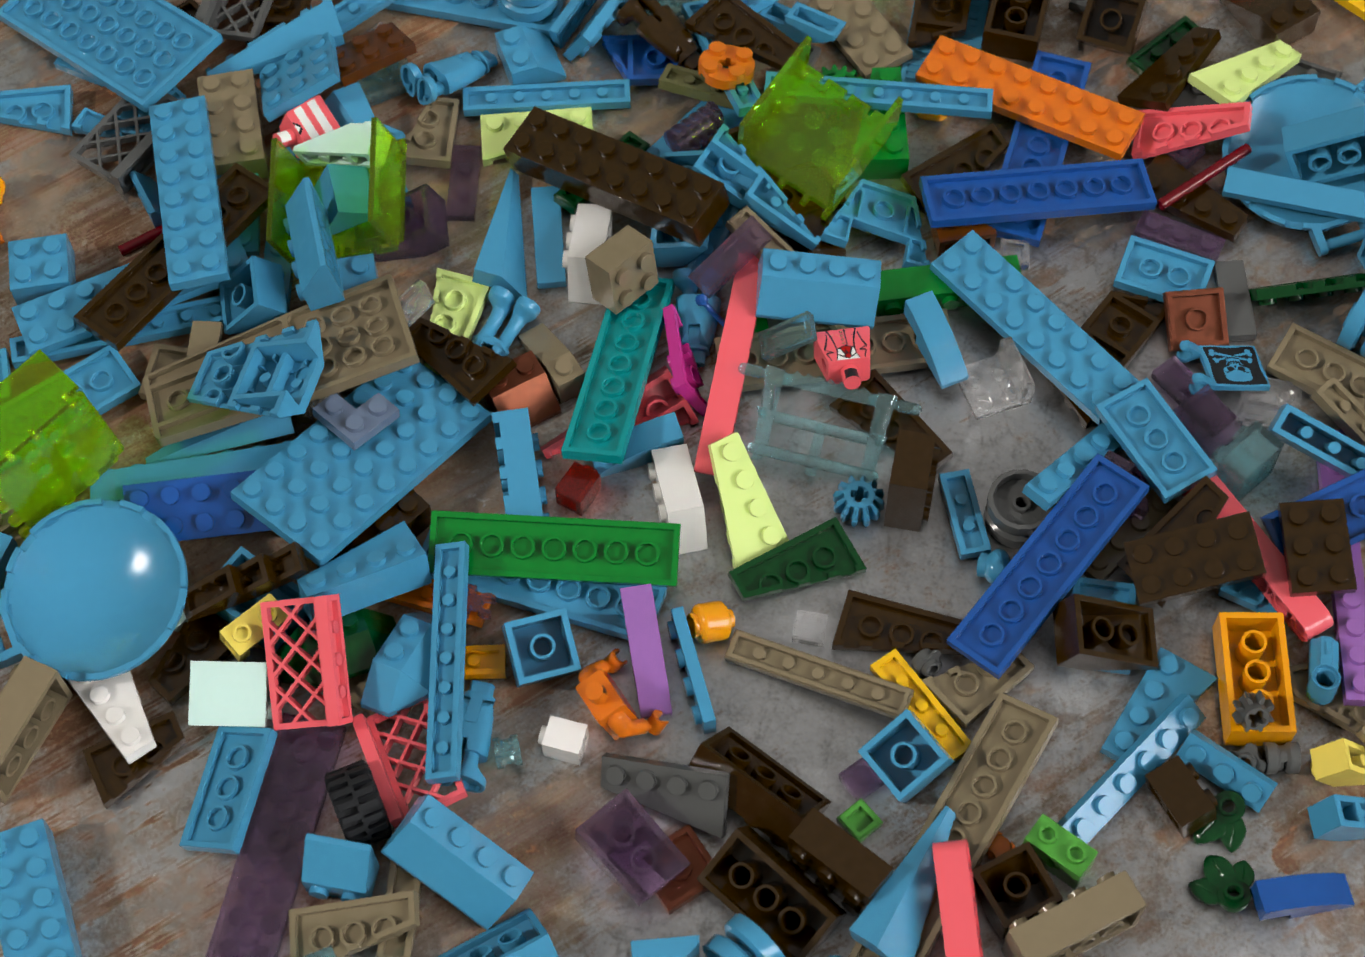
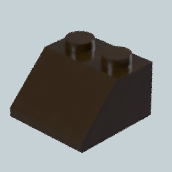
M1029 841L972 870L974 885L981 905L1000 940L1005 939L1008 930H1010L1009 925L1025 916L1029 920L1039 915L1038 911L1043 906L1054 901L1058 905L1063 901L1062 895Z

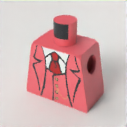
M869 326L813 333L814 359L828 384L843 383L845 388L853 390L858 388L862 381L870 379Z

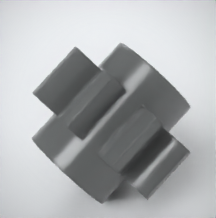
M1259 690L1256 694L1244 691V694L1238 700H1233L1237 711L1232 713V716L1236 723L1242 724L1245 732H1248L1250 729L1261 732L1269 722L1274 721L1270 711L1274 710L1275 707L1271 699L1265 700L1262 691Z

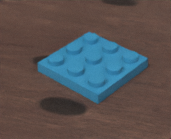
M329 31L322 36L317 35L313 37L305 46L300 49L291 50L283 59L276 63L267 64L259 72L263 115L269 122L341 81L335 39Z

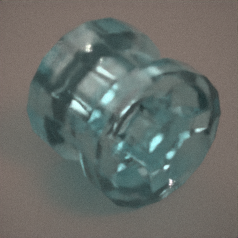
M512 734L508 739L503 740L499 737L492 738L497 770L504 769L508 764L523 765L518 734Z

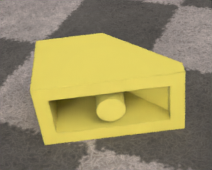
M1341 738L1310 749L1312 760L1310 768L1316 781L1332 787L1365 785V746Z

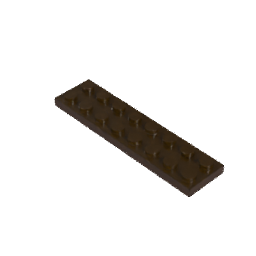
M235 163L217 180L226 248L280 196L278 188L238 163ZM163 232L74 316L77 324L118 352L182 291H171L169 286Z

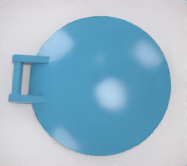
M1317 74L1294 75L1272 81L1248 96L1245 102L1251 101L1252 105L1250 131L1223 138L1222 158L1247 143L1251 147L1252 153L1231 167L1294 178L1284 153L1281 127L1365 105V94L1357 89L1358 86L1339 78H1335V80L1319 78ZM1365 173L1322 184L1365 192ZM1241 200L1251 211L1274 224L1308 231L1319 257L1328 255L1331 250L1363 241L1365 237V223L1357 222L1360 230L1325 240L1323 231L1355 221Z
M102 498L86 499L71 503L41 519L29 530L30 534L19 548L16 547L5 569L7 575L4 589H1L0 616L2 617L12 647L6 650L0 635V669L11 666L21 661L24 656H27L58 670L61 677L66 680L98 681L116 677L138 667L153 656L168 640L182 615L188 590V571L183 550L173 532L160 518L135 503L125 500H103Z

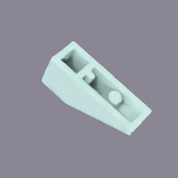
M374 122L349 123L295 145L293 152L305 165L326 166L327 164L380 168L389 138L380 129V126Z

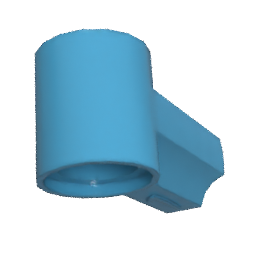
M1320 636L1312 638L1309 642V676L1306 695L1313 703L1326 705L1334 699L1341 682V675L1339 673V642L1335 641L1333 637ZM1319 683H1324L1328 687L1322 686Z

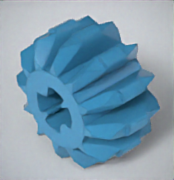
M851 475L848 478V483L841 481L838 484V491H835L833 494V501L835 502L834 512L841 514L840 520L842 523L850 519L852 520L851 525L853 528L858 522H862L867 527L870 519L877 521L880 517V512L884 510L885 502L882 500L884 498L883 489H877L876 480L867 483L865 475L860 478V481H856Z

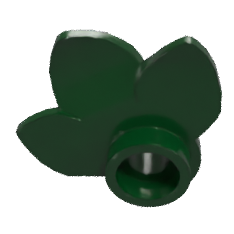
M1227 790L1215 796L1218 802L1216 806L1217 819L1194 832L1193 839L1195 844H1206L1217 841L1220 838L1225 848L1233 853L1241 846L1247 832L1242 820L1245 813V802L1238 793ZM1231 801L1234 803L1235 809L1231 812H1226L1222 809L1223 803Z
M1208 855L1203 864L1205 877L1191 881L1188 884L1191 893L1204 904H1220L1226 911L1238 913L1243 911L1251 902V891L1249 888L1254 883L1255 875L1252 867L1245 860L1239 861L1232 866L1222 856ZM1229 893H1238L1240 895L1233 897Z

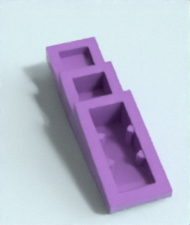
M651 584L620 588L641 718L648 719L654 710L662 711V716L672 715Z

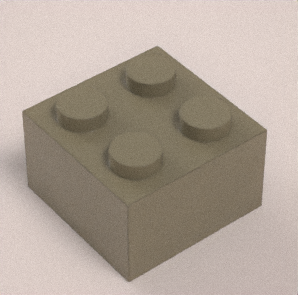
M629 225L585 256L593 299L616 315L659 283L652 240Z

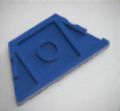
M691 33V35L693 36V38H694L696 44L699 46V44H698V42H697L695 36L693 35V33ZM602 35L604 49L623 79H629L630 86L658 85L659 78L667 64L677 65L639 35Z

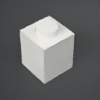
M550 716L548 725H542L538 737V744L542 746L543 756L581 765L589 739L588 725Z

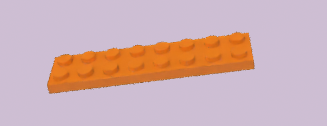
M940 35L916 73V82L993 89V112L1116 160H1122L1145 117V113L943 35Z

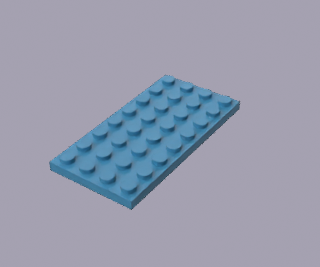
M9 0L0 8V21L145 113L149 110V106L155 105L223 42L219 32L166 0Z
M419 362L363 383L344 398L354 408H358L379 392L400 409V417L354 451L317 420L230 492L231 499L289 544L292 542L299 543L304 555L321 567L492 421V414L478 403L473 407L443 378Z

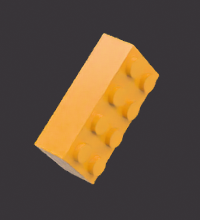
M1219 612L1212 627L1224 746H1245L1247 743L1262 746L1263 742H1275L1277 745H1284L1286 742H1291L1297 733L1283 612ZM1260 690L1265 700L1271 699L1275 707L1274 710L1270 711L1274 721L1269 722L1261 732L1252 729L1245 732L1242 724L1236 723L1232 716V713L1237 711L1233 700H1238L1244 694V691L1256 694Z

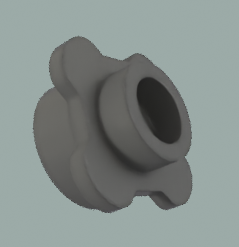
M923 649L914 656L911 666L915 669L921 680L926 677H933L942 667V662L939 660L941 652L937 649L933 651Z
M1247 743L1238 751H1230L1244 762L1245 759H1249V765L1261 773L1267 768V763L1263 760L1261 751L1254 743Z

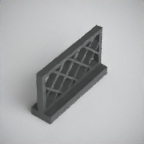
M229 0L201 1L194 17L195 19L219 32L223 39L251 42L259 37L273 3V0H263L261 7L250 12L248 6L257 0H240L239 3L226 9ZM245 8L248 14L234 22L231 16ZM229 18L232 24L223 29H217L220 22ZM250 21L254 22L250 33L239 31V28Z
M167 93L155 105L177 101L178 99ZM122 98L69 153L70 159L113 184L115 190L125 196L133 187L129 175L130 172L134 170L144 175L155 164L152 132L140 133L139 124L150 123V115L138 117V108ZM134 111V118L119 120L118 115L122 112ZM135 126L136 134L120 136V128ZM115 129L116 137L100 139V135L105 130ZM137 141V145L132 151L122 152L121 144ZM117 145L118 153L102 155L101 147ZM97 148L98 156L90 158L81 156L86 150ZM119 162L111 173L103 169V163Z

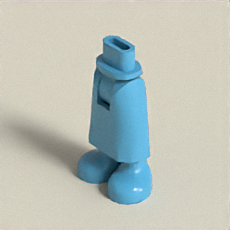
M474 50L471 53L464 52L427 63L423 67V74L417 65L407 63L402 65L400 75L411 97L417 96L420 104L428 105L436 101L437 97L441 95H449L479 80L490 72V68L498 65V60L488 50L482 52Z
M678 268L673 271L672 279L674 280V285L682 292V295L677 296L675 300V307L683 325L679 328L682 345L690 344L697 368L705 367L706 357L710 355V348L715 337L718 321L704 306L696 304L695 298L699 295L697 294L699 289L698 274L690 268ZM707 268L701 273L702 294L708 297V303L720 315L722 301L716 294L726 285L727 274L718 268Z
M472 680L468 691H464L461 757L463 762L461 764V779L466 791L473 793H482L487 783L486 778L478 768V764L485 763L488 759L493 729V706L495 704V698L493 697L495 686L478 680ZM453 782L442 783L441 786H451Z

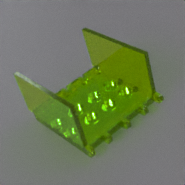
M807 35L739 123L738 145L741 143L747 149L746 155L756 163V167L760 165L780 179L777 183L780 190L788 184L804 196L799 202L800 205L805 207L811 200L825 209L820 218L826 221L890 137L891 131L898 123L904 99L898 96L885 115L875 110L869 116L867 114L871 110L870 105L853 94L846 101L844 98L848 91L831 79H828L824 85L820 84L825 75L807 65L809 63L812 38Z
M377 117L371 118L370 168H367L369 173L368 221L332 235L336 258L348 257V254L349 257L370 253L375 254V251L378 255L398 251L399 243L404 242L407 144L404 138L396 140ZM277 138L271 139L266 241L291 264V262L295 261V257H292L287 244V240H291V235L287 234L283 219L287 218L285 205L303 178L309 177L313 186H315L326 166L305 165L301 160L298 161Z
M40 349L0 383V514H5L10 509L14 511L8 517V523L13 528L19 527L23 522L25 523L18 531V534L24 540L29 536V530L41 519L57 509L73 503L75 498L87 487L96 483L99 477L119 460L117 456L124 450L123 444L105 420H103L84 392L77 391L79 387Z

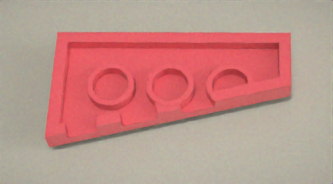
M1251 101L1171 107L1168 112L1154 109L1138 110L1145 113V117L1133 139L1131 156L1132 159H1147L1249 132L1252 118Z

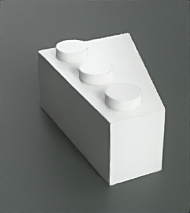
M578 203L576 215L571 214L570 232H567L566 249L568 250L563 251L562 267L567 268L568 302L602 305L592 297L585 256L611 238L613 226L612 210L597 204Z
M687 443L651 450L652 462L647 463L650 481H656L655 484H652L655 502L660 501V505H658L661 523L681 524L679 555L708 549L704 504Z

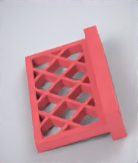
M339 594L260 602L274 731L320 726H340L353 722ZM313 603L315 617L310 624H307L297 614L305 604ZM296 605L293 610L288 606ZM279 607L289 615L280 628L272 621L271 608ZM293 620L305 630L297 642L285 633ZM309 635L318 641V650L313 657L301 647ZM280 637L292 647L284 659L275 652V644ZM296 652L308 661V664L300 674L288 665ZM312 667L321 673L322 682L317 689L304 679ZM283 670L295 679L287 692L279 685L278 680ZM300 684L312 694L304 706L292 697V694ZM316 699L325 706L326 719H316L308 711ZM288 702L299 713L292 722L283 723L282 708ZM303 716L307 719V721L300 720L303 718Z
M428 699L420 702L423 704L424 710L419 720L407 717L412 707L397 711L398 714L390 718L378 713L365 718L363 713L353 717V727L389 821L395 830L409 812L408 805L414 794L420 796L430 794L446 807L468 797L462 779L455 782L457 790L445 796L437 794L442 783L433 784L430 791L417 788L423 774H425L426 752L420 765L407 762L413 748L426 751V744L419 743L417 740L422 729H427ZM387 719L396 720L390 734L380 732L377 724ZM403 723L415 726L410 739L397 736ZM394 742L406 746L400 759L392 758L388 755ZM404 768L416 771L410 785L399 783L398 781Z

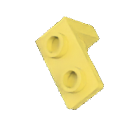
M267 594L219 631L220 640L238 661L242 662L250 656V649L264 639L260 602L276 601L272 594ZM279 607L271 608L272 621L279 627L289 615Z

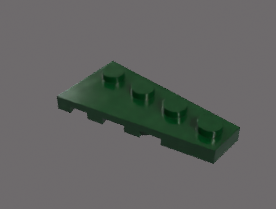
M1365 273L1249 289L1251 301H1259V306L1277 304L1276 298L1287 297V301L1290 302L1305 300V294L1315 293L1316 297L1333 296L1336 290H1344V293L1361 292L1362 287H1365Z
M834 517L729 571L728 577L744 602L864 573L867 568L838 519Z

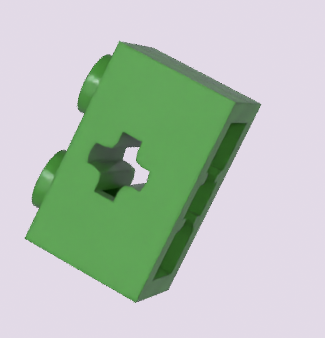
M1045 814L1041 815L1023 841V844L1028 841L1030 842L1047 871L1074 890L1091 869L1099 853Z

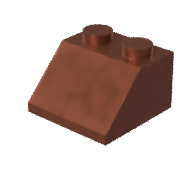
M532 350L514 358L513 360L517 366L484 396L492 412L528 407L531 427L562 413L548 377Z

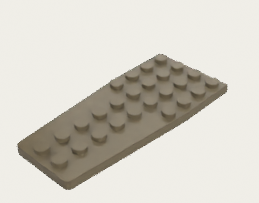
M391 273L344 290L345 301L313 311L310 310L308 304L145 375L143 377V385L154 437L159 445L167 446L263 416L191 403L186 399L207 352L241 341L245 345L254 343L255 338L267 334L269 338L282 334V329L294 326L297 330L306 327L307 321L317 319L320 326L325 366L310 401L322 399L419 363L420 359Z

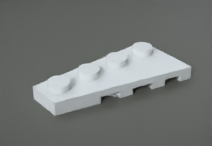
M131 670L116 677L98 681L67 680L129 765L157 747L139 693L133 681Z

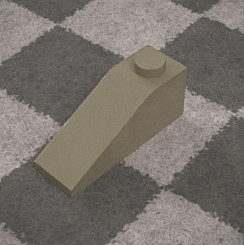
M543 323L517 336L525 351L532 350L560 404L579 395L585 372L570 350Z

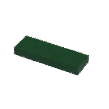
M1185 15L1127 58L1126 65L1140 76L1191 29L1199 26Z

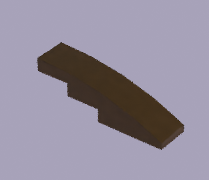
M292 542L271 555L260 553L237 567L228 564L189 586L184 606L186 619L192 621L226 610L275 590L309 573L302 547L299 543Z

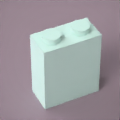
M190 661L188 725L271 726L273 719L266 662Z

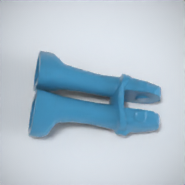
M494 285L488 294V299L492 305L491 314L481 331L474 335L471 341L481 347H488L494 350L496 354L504 357L509 355V348L521 329L538 317L541 308L535 301L524 296H520L515 302V297L509 290L502 286ZM513 310V314L507 326L505 327L499 339H497L496 337H494L495 334L497 333L498 329L500 328L506 317Z

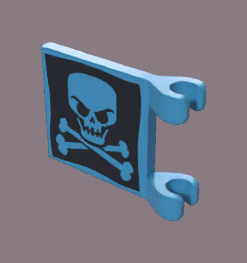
M1188 340L1180 342V349L1184 352L1178 351L1176 353L1178 360L1186 363L1200 358L1206 374L1194 373L1192 375L1194 384H1189L1188 386L1192 395H1201L1212 390H1270V383L1255 346L1196 345Z

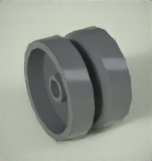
M1027 469L1011 470L1001 474L992 483L984 511V520L989 534L1000 544L1013 549L1021 548L1056 505L1054 504L1050 509L1044 511L1022 493L1025 485L1039 473Z

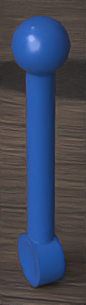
M705 294L697 295L695 298L696 304L704 306L724 328L725 320L708 303V297Z

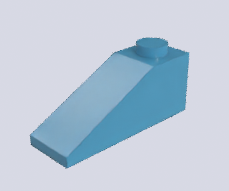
M1333 794L1307 808L1314 839L1339 842L1365 839L1364 797Z

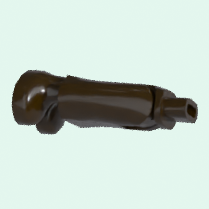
M629 0L621 8L615 19L621 26L636 22L639 24L636 33L678 66L698 70L701 48L696 44L689 30L686 29L683 22L668 4L662 6L658 0Z

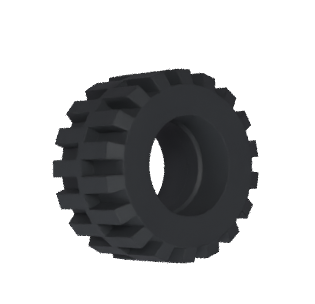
M363 759L325 774L324 782L346 840L372 845L392 836V827L369 765Z

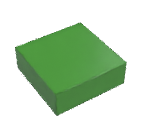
M862 798L836 819V822L842 829L860 843L883 824V821Z

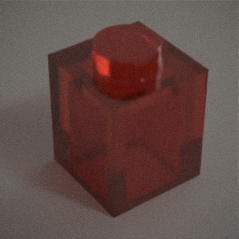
M574 461L555 488L556 502L583 516L602 489L601 476L598 471L590 465L583 466Z

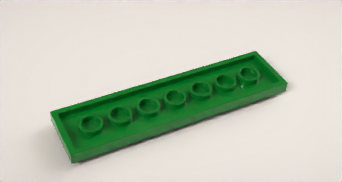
M432 510L428 563L430 574H434L435 545L466 541L469 545L468 576L626 585L651 584V586L677 587L681 524Z

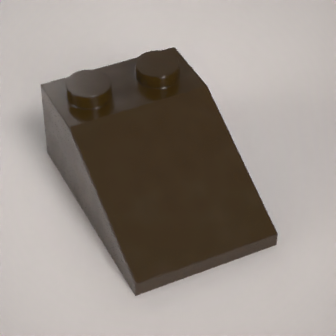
M1220 0L1261 46L1278 40L1290 45L1313 33L1321 12L1311 0Z
M1075 593L1058 602L1053 611L1057 666L1083 671L1155 670L1159 668L1153 608Z

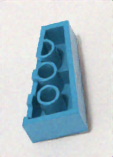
M528 407L492 412L505 514L550 517L549 513H543L542 505L548 504L546 488L545 486H539L538 478L544 477L542 460H535L534 452L540 451L538 433L532 434Z
M402 521L297 579L301 598L339 594L341 614L344 616L431 584L432 579L427 553L405 521ZM313 603L305 604L303 608L310 621H312L315 617Z

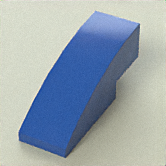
M1313 873L1276 877L1255 881L1250 888L1260 921L1284 916L1292 919L1351 908L1355 905L1345 873Z

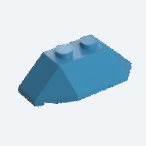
M419 611L402 615L372 660L360 702L362 708L390 718L398 714L397 711L412 707L429 698L432 614Z

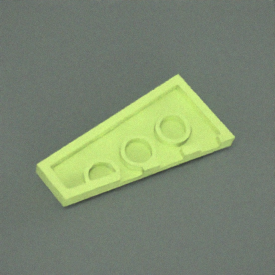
M592 107L545 110L593 130ZM530 111L480 115L483 167L493 165V161L506 158V161L508 160L503 148Z

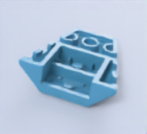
M317 319L307 321L306 327L297 330L294 326L282 329V334L269 338L267 334L256 337L254 343L245 345L241 341L208 351L186 399L191 403L275 418L304 414L325 366L319 322Z

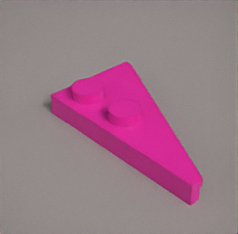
M671 304L662 308L669 349L667 361L673 378L670 380L671 386L677 395L681 394L704 417L707 402L700 396L698 390L699 387L704 386V383L699 374L690 344L682 345L679 328L683 325L676 307Z

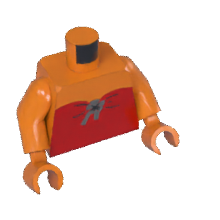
M614 649L603 660H598L584 667L579 672L578 678L580 683L575 687L576 691L596 721L615 741L619 738L646 734L647 731L657 736L669 723V721L659 719L663 714L660 710H654L647 720L644 718L639 719L612 677L608 674V672L615 674L628 662L627 660L620 661L616 657L620 649Z

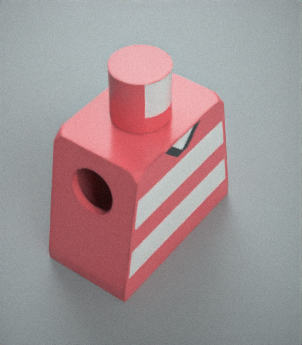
M317 95L284 115L279 126L280 132L273 134V141L277 149L281 150L290 147L293 151L295 145L340 128V125L321 95Z

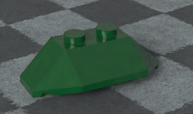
M366 608L342 616L348 679L369 672L372 660L396 626L393 616ZM298 626L289 637L297 642L305 630ZM309 635L301 647L313 657L318 650V641ZM284 642L276 651V654L284 659L292 647ZM296 652L288 665L300 674L308 664V661ZM314 667L304 678L314 688H317L322 682L321 673ZM285 670L279 675L282 683L290 684L295 681Z

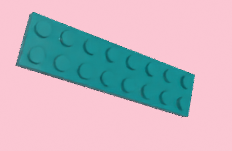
M658 278L659 283L617 315L606 309L561 449L563 459L623 464L665 323L662 308L670 305L675 289L673 279Z

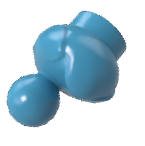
M995 549L990 554L980 553L977 562V576L986 578L992 584L1011 561L1008 553L1003 549Z

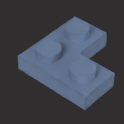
M379 392L358 408H354L337 393L330 395L312 408L313 416L354 451L400 417V409Z

